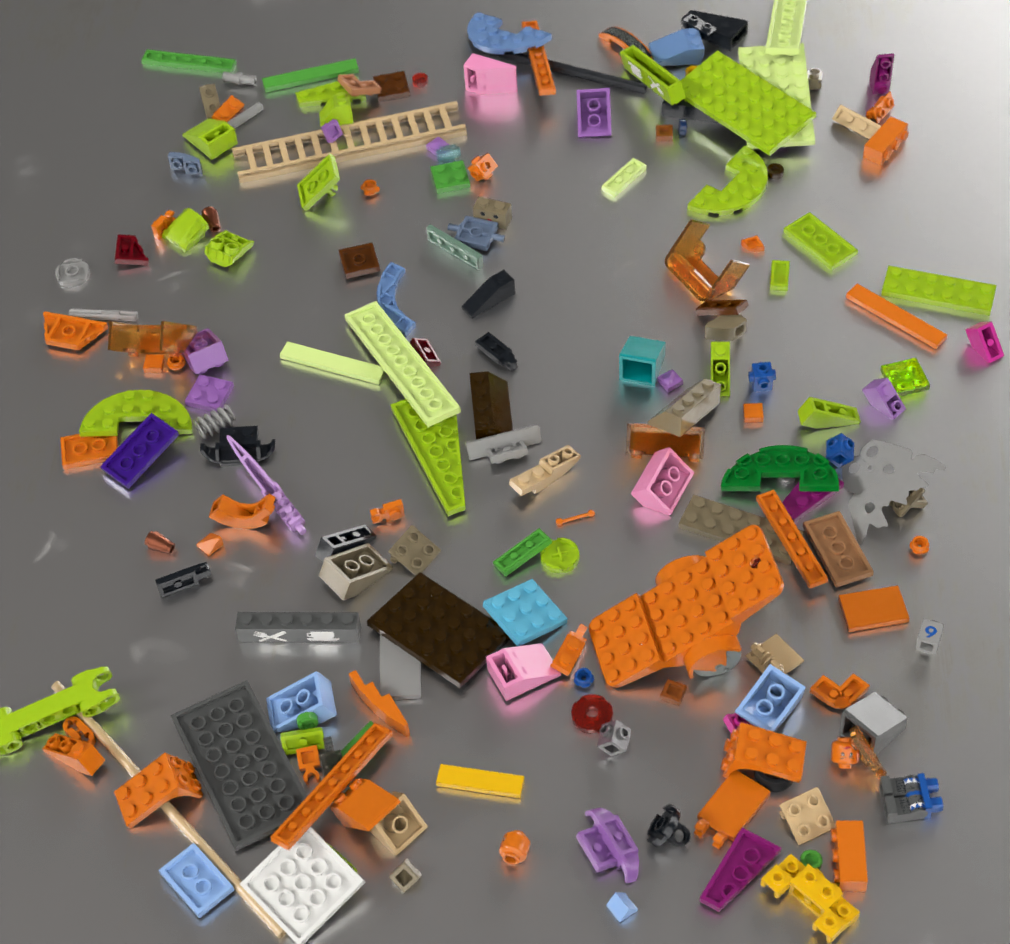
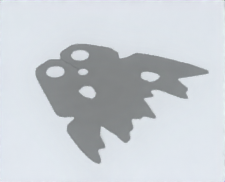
M871 440L863 446L860 456H854L853 461L842 467L844 488L847 492H854L852 498L848 501L858 543L860 545L863 544L870 524L877 528L888 526V522L882 513L883 506L888 507L890 501L907 505L906 498L909 496V491H917L929 485L917 473H934L936 469L945 470L946 467L938 460L925 454L917 455L912 459L911 449L881 440ZM873 446L877 447L878 453L874 457H868V449ZM853 463L860 465L856 473L849 472V466ZM887 464H890L893 466L895 471L892 473H885L884 467ZM870 465L874 467L872 471L867 470ZM873 502L874 510L871 513H867L865 505Z

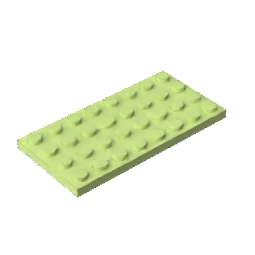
M800 43L799 55L793 56L765 54L766 46L738 48L740 65L811 109L804 43ZM813 120L781 147L815 145ZM746 141V145L748 148L758 149L757 147Z

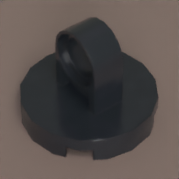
M668 804L663 807L665 812L661 816L657 814L647 831V835L650 838L647 841L656 847L661 846L666 841L674 846H684L690 841V832L684 825L679 823L680 810ZM678 829L681 830L684 835V838L681 842H678L675 839V832Z

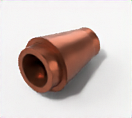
M212 206L204 208L201 216L208 223L211 232L219 231L221 227L217 210Z
M150 531L145 539V545L148 546V549L169 554L174 551L175 543L158 531Z

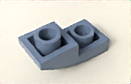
M169 152L168 159L171 169H185L186 174L203 173L200 159L184 153Z

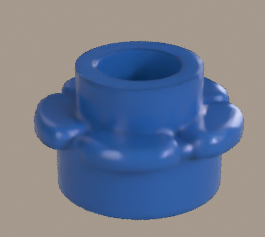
M580 668L574 674V683L577 686L586 688L590 686V683L594 682V676L587 668Z

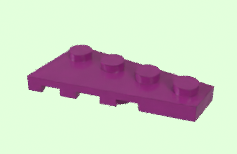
M839 479V490L844 487V482ZM798 482L782 503L794 523H796L837 492L800 491Z
M741 828L701 894L699 902L720 912L781 852L782 848Z

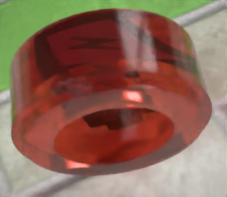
M425 73L415 74L412 77L413 85L417 88L427 86L429 83L428 76Z

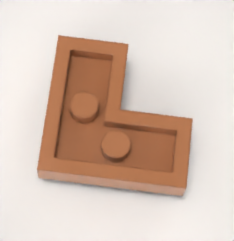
M353 74L338 75L337 81L351 96H372L381 93V87L374 80L359 81Z

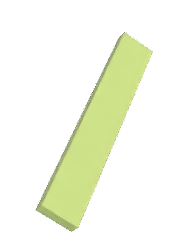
M288 341L280 352L281 359L378 385L386 374L381 366Z

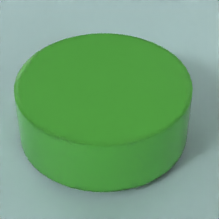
M304 712L297 716V726L301 730L315 728L318 725V717L314 712Z
M806 850L801 854L800 862L805 866L809 864L813 868L820 870L823 859L819 852Z

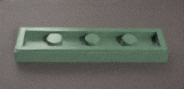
M431 224L426 227L427 238L430 242L477 270L483 268L482 254Z

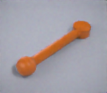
M589 510L588 513L566 519L558 518L556 519V525L560 527L566 522L588 516L594 517L595 511Z

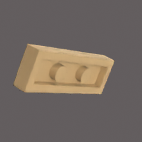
M841 104L832 118L835 122L867 139H870L881 127V125Z

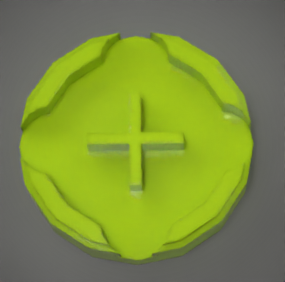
M563 537L553 540L549 546L540 551L541 563L544 568L557 574L573 570L578 565L580 559L576 543Z

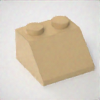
M393 791L390 794L397 797L401 802L376 824L370 832L397 856L428 826L406 795Z

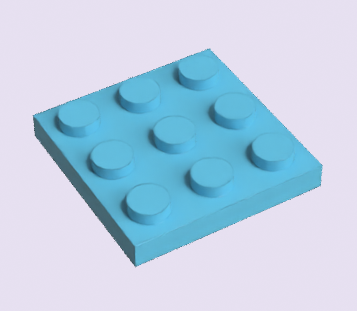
M533 579L483 601L484 609L516 646H521L567 624L568 620L564 613Z

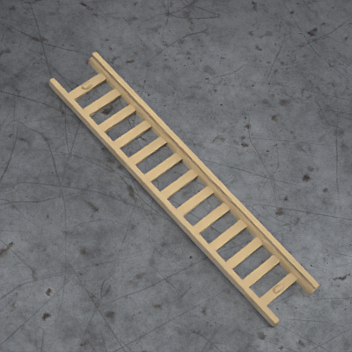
M455 101L359 121L353 124L340 125L348 149L339 150L335 140L333 143H330L332 152L329 153L334 155L336 163L428 144L437 137L443 140L467 135L465 124L451 125L447 112L458 110V103ZM440 114L445 128L436 130L431 116ZM425 118L429 131L420 133L415 119ZM408 121L413 135L403 136L399 123ZM392 124L396 138L387 140L383 126ZM376 128L380 142L371 143L367 129ZM322 129L232 148L234 157L247 155L250 169L237 172L240 183L315 168L329 154H322L319 139L325 138ZM360 131L364 145L355 147L351 133ZM312 141L315 155L306 157L302 143ZM296 144L299 159L290 161L286 146ZM280 148L283 162L273 164L270 150ZM263 151L267 166L257 168L254 153Z

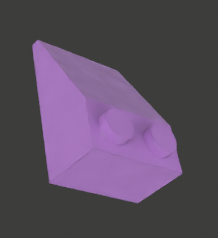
M610 88L577 90L578 138L612 136Z
M209 328L175 341L194 374H204L208 369L220 367L225 364L224 362L229 361L222 341Z

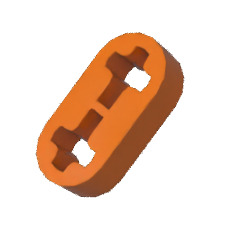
M71 716L63 722V729L68 737L82 741L81 736L83 735L85 738H89L88 741L83 740L84 742L95 745L96 738L92 730L80 718ZM70 726H77L78 730L75 731L73 728H70Z

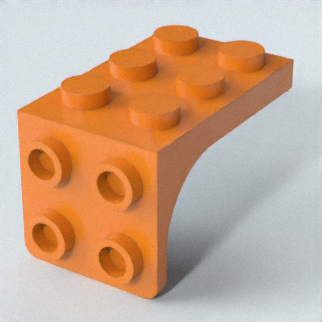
M740 722L737 729L732 730L730 739L727 738L725 741L724 751H726V757L723 758L721 763L723 777L727 778L731 772L738 769H752L799 783L802 779L807 741Z
M163 753L115 790L114 793L126 826L133 828L173 798L193 796L200 799L203 797L202 785L196 778L194 766L189 761L186 762L177 756Z

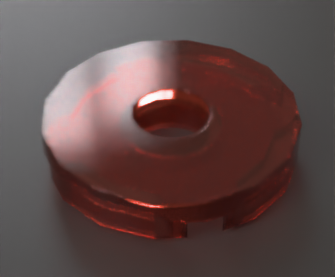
M584 695L572 706V722L583 733H599L602 724L613 719L612 705L601 695ZM593 710L598 714L595 717H589L587 712Z

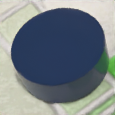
M679 119L678 136H685L687 120Z

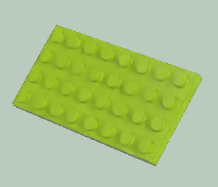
M718 50L680 80L686 96L685 101L769 156L816 118L815 111Z

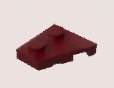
M118 234L115 264L149 266V259L144 255L143 248L138 244L135 235Z

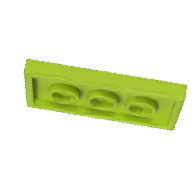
M810 212L784 227L783 232L831 271L858 254V250Z

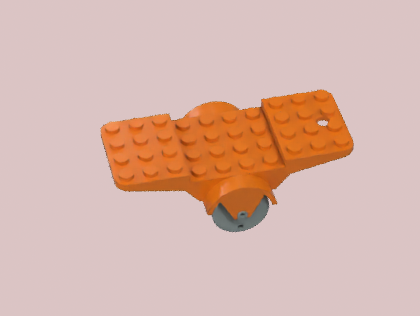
M747 526L705 552L706 557L690 555L673 560L658 572L655 579L656 587L641 596L637 593L633 594L591 620L589 632L605 681L609 686L613 688L622 687L665 667H682L685 665L689 678L692 679L694 678L693 671L700 676L711 677L723 674L738 664L741 659L740 651L742 649L736 635L739 633L742 622L778 597L784 588V582L765 535L759 526ZM757 558L761 559L757 568L753 569L752 564Z

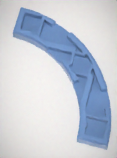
M390 262L383 271L377 286V301L406 338L416 327V322L399 310L395 300L396 287L406 272L405 268Z

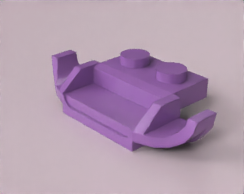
M600 807L587 810L585 812L586 817L591 816L595 823L593 827L579 831L576 838L596 872L616 866L617 869H623L626 884L636 881L639 870V849L619 816L613 815L610 811Z

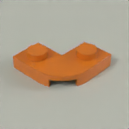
M854 673L841 686L825 675H822L810 688V693L832 708L846 709L858 702L869 690L870 685Z

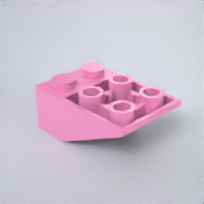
M474 53L463 65L467 91L477 94L517 93L518 91L516 66Z
M542 643L504 648L486 656L487 670L506 701L561 676V672L550 667L553 660Z

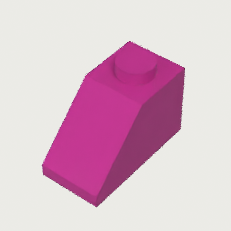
M979 322L965 329L971 347L987 363H991L1004 356L992 322Z

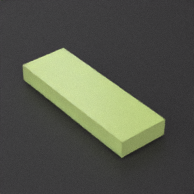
M635 158L631 159L601 186L602 191L616 197L647 169V165Z

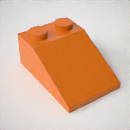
M358 778L351 782L350 788L345 793H340L329 807L344 827L370 831L401 801L369 779Z

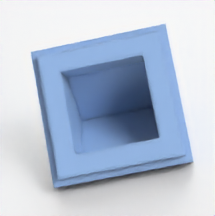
M615 892L606 904L619 923L638 911L625 892Z

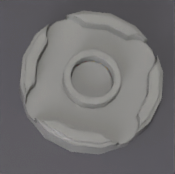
M79 258L67 259L62 262V265H58L55 270L57 282L65 287H75L83 284L91 273L88 263L83 262Z

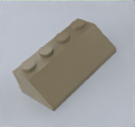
M710 379L701 380L686 389L648 421V425L681 437L720 403L721 384Z

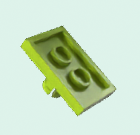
M329 153L297 184L301 206L304 210L308 211L325 194L333 197L336 193L332 189L338 191L337 183L340 180L334 155Z

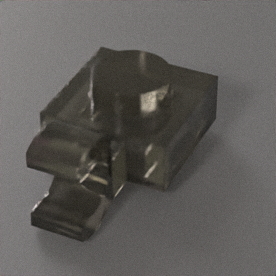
M331 736L323 738L326 753L320 755L325 776L343 758L341 750L334 751Z

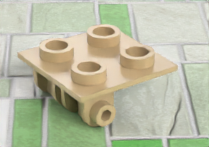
M777 633L762 644L753 643L750 647L752 651L745 655L762 673L771 664L783 673L788 674L804 662V659Z
M818 786L779 804L781 811H779L780 817L786 819L798 845L835 828V822Z

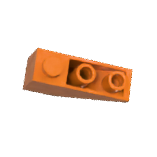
M57 733L51 736L42 748L44 752L89 776H93L105 761L91 743Z

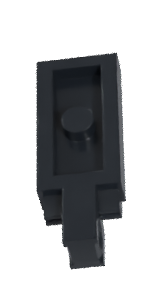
M490 332L475 341V346L497 364H500V366L505 365L511 371L518 368L517 360L512 350Z
M204 562L163 576L155 581L159 594L163 598L198 585V581L212 574L208 563Z

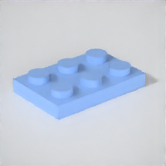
M195 843L191 844L159 869L160 875L198 918H201L234 891L232 884Z

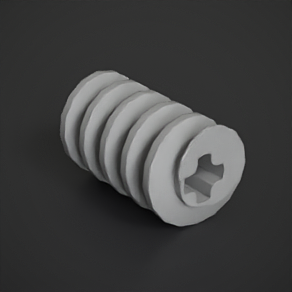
M224 404V409L218 407L217 412L212 410L210 412L211 416L205 413L204 419L199 416L197 417V422L193 420L199 435L204 440H206V433L212 437V430L220 433L219 427L224 428L227 423L233 427V420L236 421L228 404Z

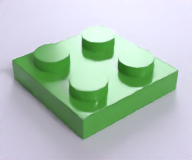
M463 160L430 167L437 194L471 188Z

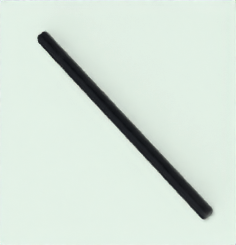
M483 51L484 54L531 65L528 54H514L513 51L501 55ZM548 60L550 70L643 94L647 91L648 86L641 82Z

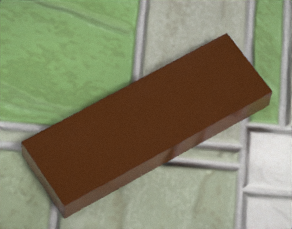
M711 300L703 302L695 311L697 315H739L749 304L747 300Z

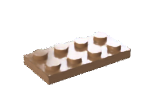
M840 511L803 522V528L836 588L873 576L874 571Z

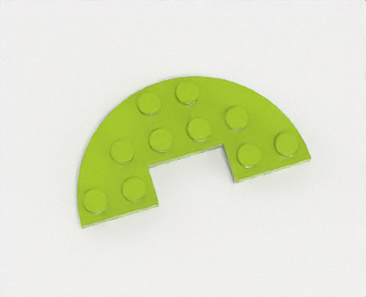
M744 145L726 164V170L736 174V176L722 191L706 185L687 204V209L704 215L719 213V216L733 214V211L745 210L754 205L763 196L767 187L768 172L762 158L751 148Z
M127 390L107 397L96 404L84 417L79 434L80 437L118 436L119 422H143L151 413L177 430L179 435L193 434V428L188 411L173 397L151 390Z

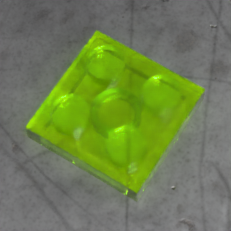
M917 358L881 366L880 371L883 377L889 378L899 397L930 389V383Z

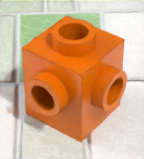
M486 153L471 160L472 164L467 169L477 182L482 179L486 181L493 175L491 172L498 165L491 155Z

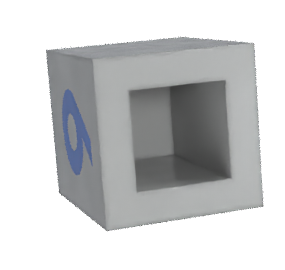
M923 619L915 650L936 655L944 624L938 623L935 620Z

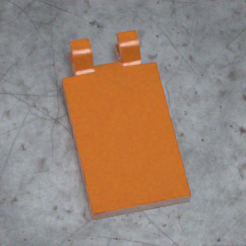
M738 770L731 772L697 814L699 821L694 826L696 829L694 834L702 838L709 827L717 831L712 839L714 840L712 846L720 850L728 839L733 842L741 828H745L770 797L771 791Z

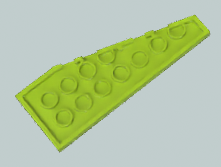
M406 399L390 404L394 416L447 516L466 510L457 414L427 427Z

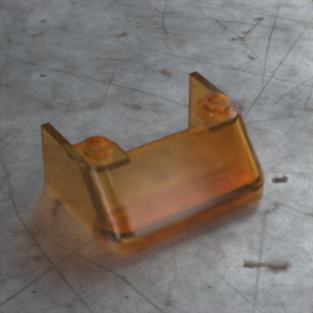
M690 219L666 255L665 265L699 301H711L734 289L750 265L745 262L730 260L718 277L701 260L706 251V246L701 241V238L710 225Z
M109 321L108 350L125 352L131 357H139V354H168V357H179L180 354L185 352L197 334V326L161 321V325H134Z
M627 423L625 454H631V458L642 459V455H653L656 451L670 447L679 457H687L690 462H700V459H704L706 427H691L679 437L648 424Z

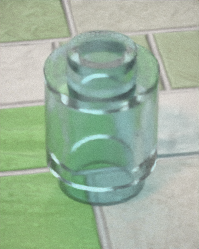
M456 144L436 149L438 163L442 162L444 164L457 161L461 156L460 147H456Z

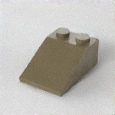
M367 543L326 557L319 577L344 601L365 591L392 571L393 566Z

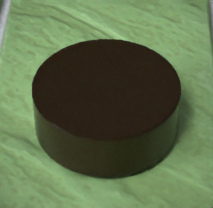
M777 163L768 165V177L770 179H780L784 174L783 166Z

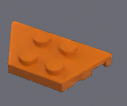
M46 311L43 313L45 319L44 335L47 345L81 350L108 329L107 322Z

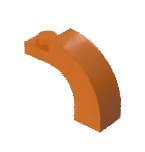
M223 494L213 502L209 518L233 528H259L268 523L269 516L275 508V505H273L275 496L268 494L256 503L245 504Z

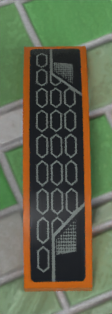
M609 27L599 33V37L609 44L615 42L624 49L634 45L652 59L650 50L636 36L622 28Z

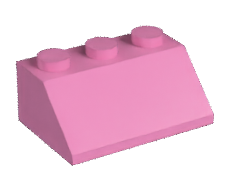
M670 447L656 451L631 495L643 507L669 516L674 511L694 472Z

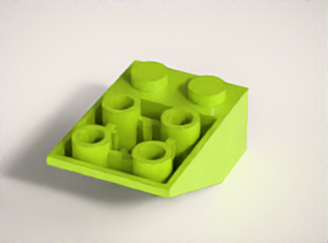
M208 118L182 134L184 138L211 160L238 144L235 129L222 120Z

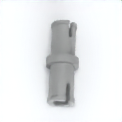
M223 72V82L253 86L256 84L255 75H244L241 72L237 74Z

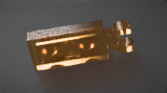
M859 727L851 728V738L849 741L855 751L859 749L862 754L860 758L865 767L870 766L880 781V776H887L885 768L881 765L879 758Z

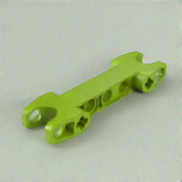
M108 666L83 671L71 679L73 686L12 712L10 707L0 708V755H7L18 750L22 746L21 738L80 712H82L84 717H92L116 704L120 700L116 689L98 691L103 683L113 677Z

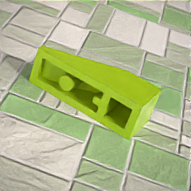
M809 397L798 409L801 425L821 429L858 425L861 423L856 407Z

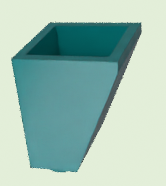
M629 336L619 354V380L655 387L666 354V342Z

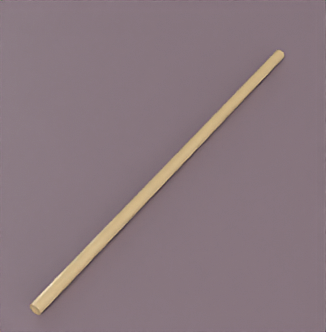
M56 681L51 687L55 693L66 689L60 681ZM82 712L76 714L132 777L141 771L93 717H84ZM169 801L160 806L192 843H195L232 884L235 891L278 938H282L286 932L240 885L242 880Z

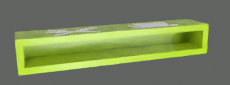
M631 45L619 52L624 68L670 105L677 104L686 98L682 82L636 46Z

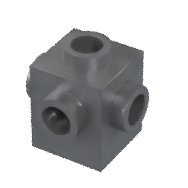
M617 719L602 724L597 747L610 756L627 752L631 729Z

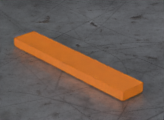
M856 284L846 293V298L934 349H937L947 339L946 333L859 284Z
M775 490L757 495L756 501L809 589L827 583V575Z

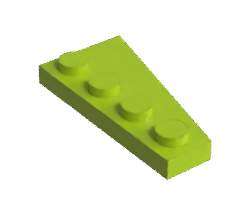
M336 81L295 92L300 107L321 106L322 103H327L333 95L339 92H348ZM349 94L350 103L356 99L366 101V95L354 97Z

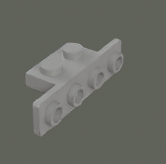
M536 424L466 442L469 460L488 456L491 464H500L505 460L522 458L528 455L526 446L542 442L540 427Z

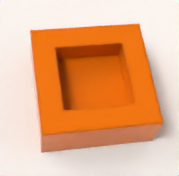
M146 354L143 365L144 373H162L165 362L164 355Z
M762 403L743 404L744 423L763 422Z

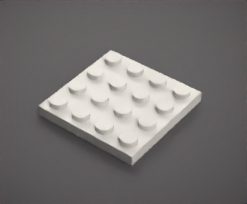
M310 827L289 851L278 846L240 885L296 944H304L365 881Z

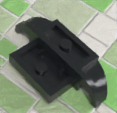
M258 426L220 428L219 442L215 443V447H208L204 443L200 444L201 454L209 461L220 464V466L243 465L229 444L227 435L240 444L257 463L270 457L275 450V439H272L271 443L264 445L261 444V440H258Z

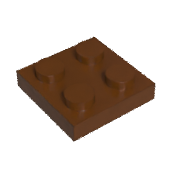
M405 71L373 76V80L381 87V93L377 94L379 102L410 97Z
M372 242L339 250L346 279L380 271Z

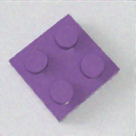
M199 374L185 399V405L217 412L218 407L223 408L234 388L233 382Z

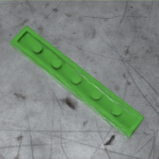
M146 50L142 58V64L219 73H233L237 64L236 59Z
M354 58L262 78L267 93L337 78L338 75L359 73V68Z

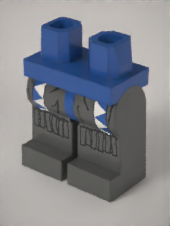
M924 773L899 778L880 776L879 789L884 804L887 824L922 818L931 819L932 813L943 811L942 797L930 798L929 793L939 792L937 778H925Z

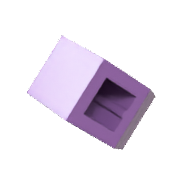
M889 378L874 379L862 389L870 405L891 420H894L906 410Z

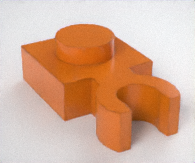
M168 210L164 216L161 215L153 222L151 227L154 238L159 240L162 238L164 230L176 219L172 217L175 214L174 211Z
M401 499L382 504L383 508L381 509L374 508L370 510L373 524L379 523L383 519H386V522L405 516Z
M313 745L296 749L300 772L306 771L303 775L306 785H309L308 779L312 775L316 776L317 783L320 782L321 777L316 768L321 767L318 746Z

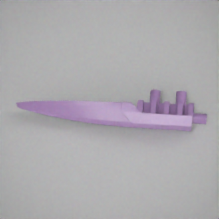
M227 435L229 444L248 473L261 488L262 495L264 497L268 494L275 496L274 510L292 532L298 531L300 535H303L306 532L304 527L305 520L285 496L276 481L273 482L251 455L231 436Z

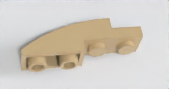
M567 445L541 458L539 465L510 479L509 485L521 496L531 491L536 494L562 477L578 462L581 455L570 445Z

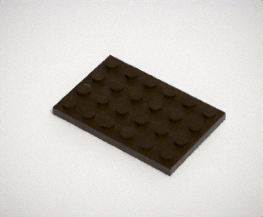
M421 572L367 620V626L458 688H461L487 663L486 656L499 651L510 640V637L496 621Z

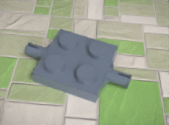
M465 216L460 225L448 224V230L457 232L455 239L470 248L487 251L494 240L505 241V235L496 234L499 228L498 222Z

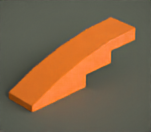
M356 670L348 673L352 687L371 711L391 728L406 737L410 736L408 723L391 695L388 693L381 696L373 682L365 685Z

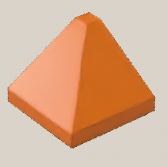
M210 533L199 541L196 546L209 557L223 546V541L220 536Z

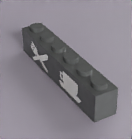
M238 612L235 630L239 642L359 643L361 623L358 612Z

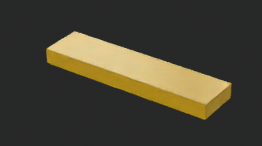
M440 764L436 786L521 799L525 778L524 776Z

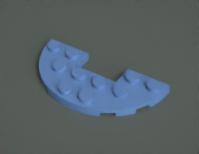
M479 12L474 14L467 27L468 37L472 41L473 46L481 51L492 54L504 55L505 52L513 51L514 54L527 52V48L533 46L538 48L552 40L551 33L527 26L518 34L500 30L498 28L503 25L502 19Z

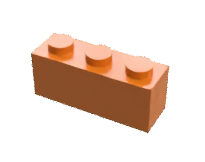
M890 116L864 145L863 158L882 165L885 160L890 158L891 153L899 148L900 143L907 139L909 135L907 131L908 123Z
M836 820L835 829H831V842H835L836 849H832V861L837 863V869H834V883H838L842 892H866L868 877L863 821Z

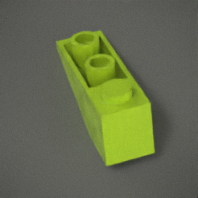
M711 342V380L721 384L720 397H730V342Z

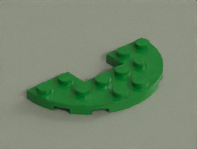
M793 445L768 446L760 448L759 452L749 455L747 453L736 460V464L731 469L728 468L721 482V491H760L762 478H800V491L839 492L838 475L835 468L833 469L829 464V461L819 453L813 454L808 452L807 448Z

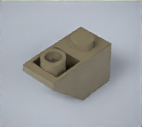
M741 314L720 315L705 325L704 338L707 340L733 341L746 332L747 319Z

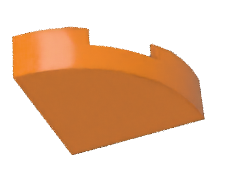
M758 235L741 240V245L749 251L762 252L765 249Z

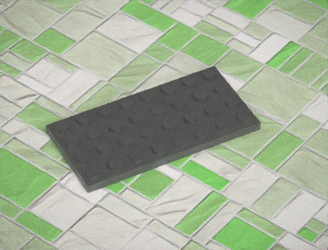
M247 680L171 715L236 851L273 834L307 797Z

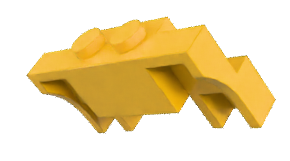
M792 854L779 865L776 864L761 878V886H769L775 892L774 897L777 899L789 889L790 893L819 916L813 923L812 929L815 932L819 929L827 936L826 942L829 944L859 918L860 911L843 898V892L836 883L828 881L818 868H813L809 864L805 866Z

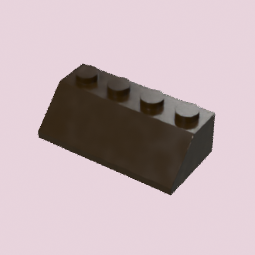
M488 371L469 373L476 440L512 431L507 381Z

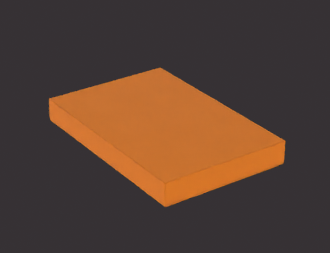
M80 434L60 437L63 469L105 462L119 447L118 436L80 437Z
M898 585L838 596L849 632L908 623L910 620Z

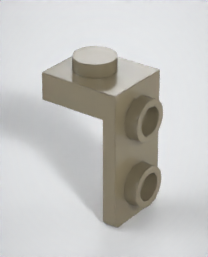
M206 84L199 87L206 117L212 118L213 114L221 106L215 84Z

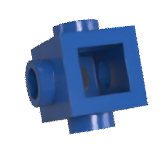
M771 362L752 364V369L748 372L749 382L752 383L753 391H772L773 380H776V371L772 369Z
M842 433L830 438L826 444V459L838 468L853 461L854 442Z

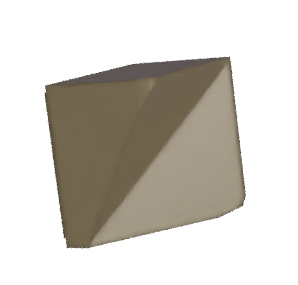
M406 858L391 872L389 878L405 893L420 879L422 874Z

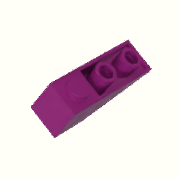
M894 53L876 56L869 79L873 95L887 94L890 91Z

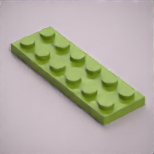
M889 265L881 296L990 316L997 285Z

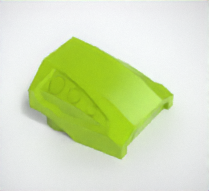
M186 208L164 230L162 238L168 239L186 253L205 236L209 226L200 214L191 208Z
M225 230L211 238V242L205 246L204 253L211 262L227 267L234 264L236 260L251 249L254 241Z

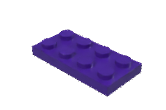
M151 413L100 467L104 472L129 489L179 436V433Z

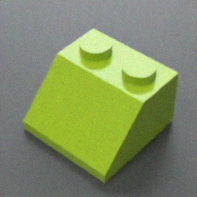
M339 92L329 99L319 112L321 127L333 119L337 120L339 125L353 124L349 93Z

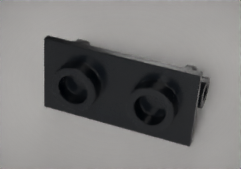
M692 14L682 20L685 29L695 28L699 30L701 39L704 41H711L713 38L711 34L717 30L710 23H706Z

